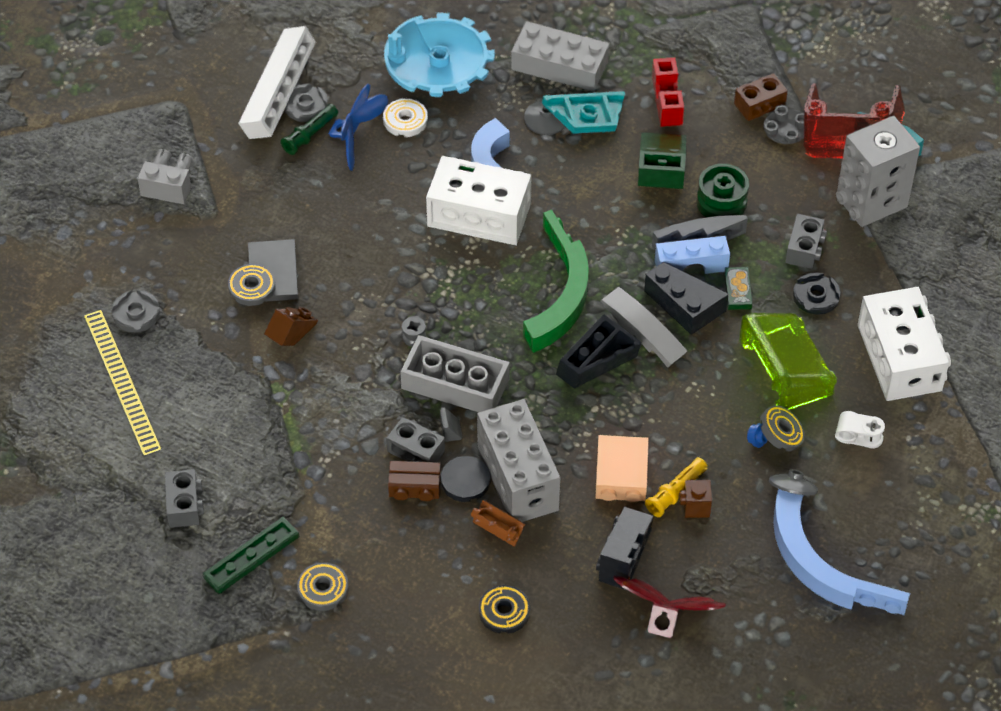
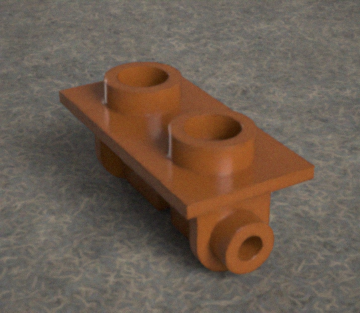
M485 500L482 501L479 509L474 508L471 513V517L474 518L473 523L512 546L516 545L525 526L523 522Z

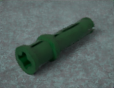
M328 104L306 124L295 127L292 134L288 137H283L280 140L282 148L288 154L295 155L298 148L311 141L312 135L323 128L334 117L338 116V109L333 104Z

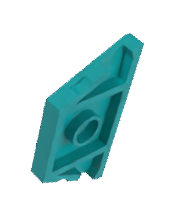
M625 92L543 96L542 104L573 134L609 132L616 130Z

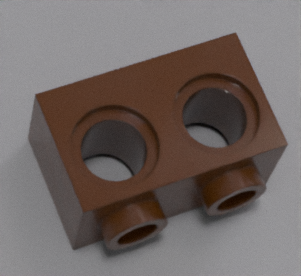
M773 73L736 88L734 105L746 120L750 121L774 111L779 105L786 106L788 90Z

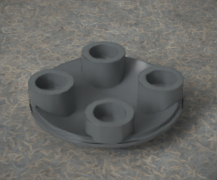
M779 105L775 108V111L766 117L764 121L765 133L770 139L781 144L796 143L802 140L808 133V116L795 109Z

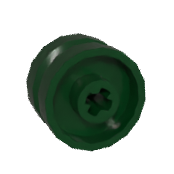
M715 164L706 168L701 173L698 182L697 208L700 213L706 218L743 215L747 208V196L749 193V179L745 172L731 164Z

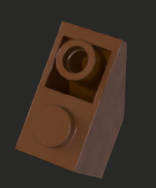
M290 307L276 309L264 335L281 346H294L317 324L318 320L311 316V311L303 307L298 309Z

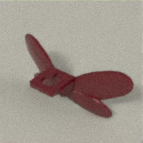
M621 576L613 577L623 588L654 602L648 632L668 638L673 636L679 609L716 610L726 606L725 603L715 602L709 597H687L669 601L662 593L639 579L628 580ZM662 611L667 612V618L670 621V626L665 630L659 629L655 624L656 618L662 614Z

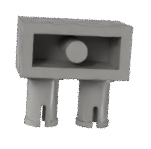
M159 149L154 162L145 161L138 176L140 195L185 204L191 190L189 168L193 158L186 154L183 160L185 154L181 153L175 167L167 166L171 159V153L164 150L163 155H161L163 149Z

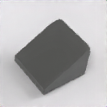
M445 407L441 408L440 422L445 442L461 440L463 437L459 419Z

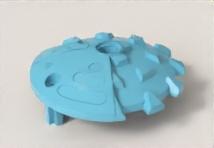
M437 13V18L426 20L422 16L414 17L398 26L392 34H388L384 50L385 65L393 80L408 91L414 92L416 88L430 91L432 97H441L443 92L457 89L458 93L461 94L469 90L470 86L468 84L476 79L483 81L488 76L489 70L484 69L486 63L494 62V50H487L486 43L491 41V38L486 31L479 33L472 27L475 22L465 17L461 21L449 19V13Z

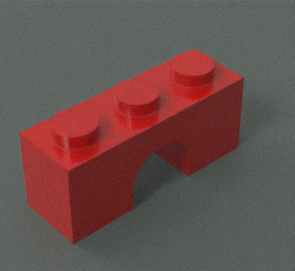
M653 59L652 81L660 127L683 125L684 103L681 90L678 91L676 59Z

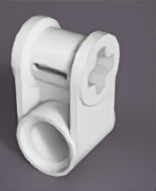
M844 411L840 414L835 438L845 444L877 448L883 442L882 433L884 432L885 424L878 417Z

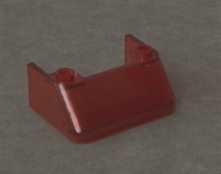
M812 83L804 107V148L806 154L810 157L843 158L847 135L892 116H895L902 124L905 108L900 85L895 86L891 101H880L874 104L870 114L827 113V105L823 100H820L816 83Z

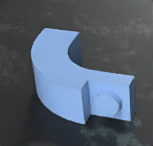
M496 118L481 127L474 136L471 146V162L500 167L493 160V157L510 146V131Z

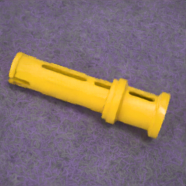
M697 457L669 484H663L656 495L645 500V506L648 511L656 517H661L665 512L664 510L670 504H675L678 501L680 490H684L685 480H696L708 469L706 462Z

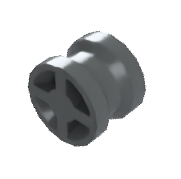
M409 317L402 323V338L406 345L413 347L418 335L426 337V325L423 319Z

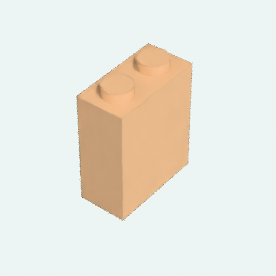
M599 435L595 499L606 501L627 500L629 502L646 500L648 438Z

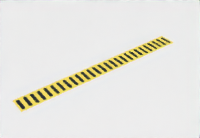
M99 310L84 315L143 455L161 450L102 311Z

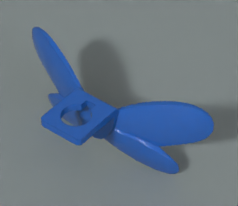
M370 84L365 85L346 119H337L329 132L330 137L341 138L342 141L346 139V155L350 171L354 168V133L359 123L379 116L388 105V97L384 94L367 99ZM342 126L341 132H337V129Z

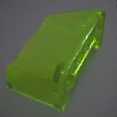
M751 313L742 317L739 340L744 349L749 347L750 350L755 349L772 379V390H776L779 394L780 399L775 401L777 406H782L789 410L833 395L834 385L837 383L836 376L827 367L807 333L804 321L800 316L798 317L795 313Z

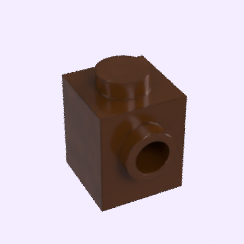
M685 480L684 490H680L679 494L680 505H684L685 518L710 517L712 506L711 481Z

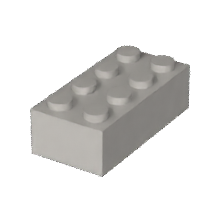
M526 21L511 51V70L595 92L609 61V43L528 21Z
M418 335L401 370V389L476 412L497 407L509 381V362Z

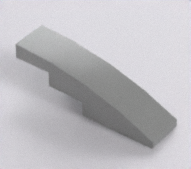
M617 287L601 300L602 304L623 329L631 335H635L648 352L653 350L667 367L671 366L687 352L674 335L652 313L620 287Z

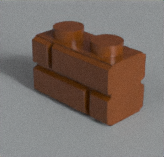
M390 461L389 497H394L397 500L419 498L422 501H431L432 499H439L440 463Z

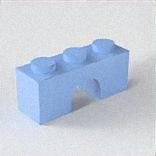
M726 236L656 243V267L664 262L683 271L688 265L702 264L705 274L724 272L725 267H729L730 252Z

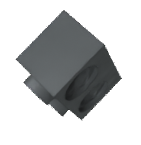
M797 214L787 248L785 263L813 269L815 260L820 261L822 247H819V244L824 243L827 230L823 229L824 219Z
M402 417L387 437V451L407 462L437 463L445 452V437L437 431H431L422 427L414 420Z
M195 469L165 472L166 510L169 528L200 525L199 515L204 514L203 500H198V494H202L203 490L202 480L196 478Z

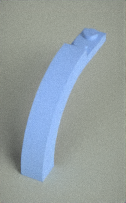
M778 489L774 509V533L777 545L788 567L804 585L824 599L848 609H852L853 602L855 601L867 607L873 606L884 609L892 614H905L910 593L850 577L834 569L820 558L810 546L801 525L800 508L803 495Z

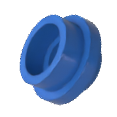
M762 423L751 425L747 434L748 442L757 448L762 447L768 441L762 433Z

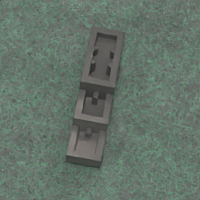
M746 215L716 216L674 224L653 232L652 247L656 251V243L726 236L728 241L746 233L748 218Z

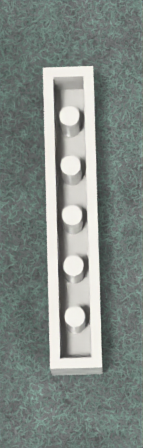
M306 26L283 30L238 123L249 139L272 136L316 43Z

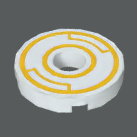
M399 99L393 101L383 112L384 126L390 133L399 136V134L404 135V137L417 135L426 127L427 110L424 105L416 100ZM403 116L410 117V119L408 120H402L400 118Z

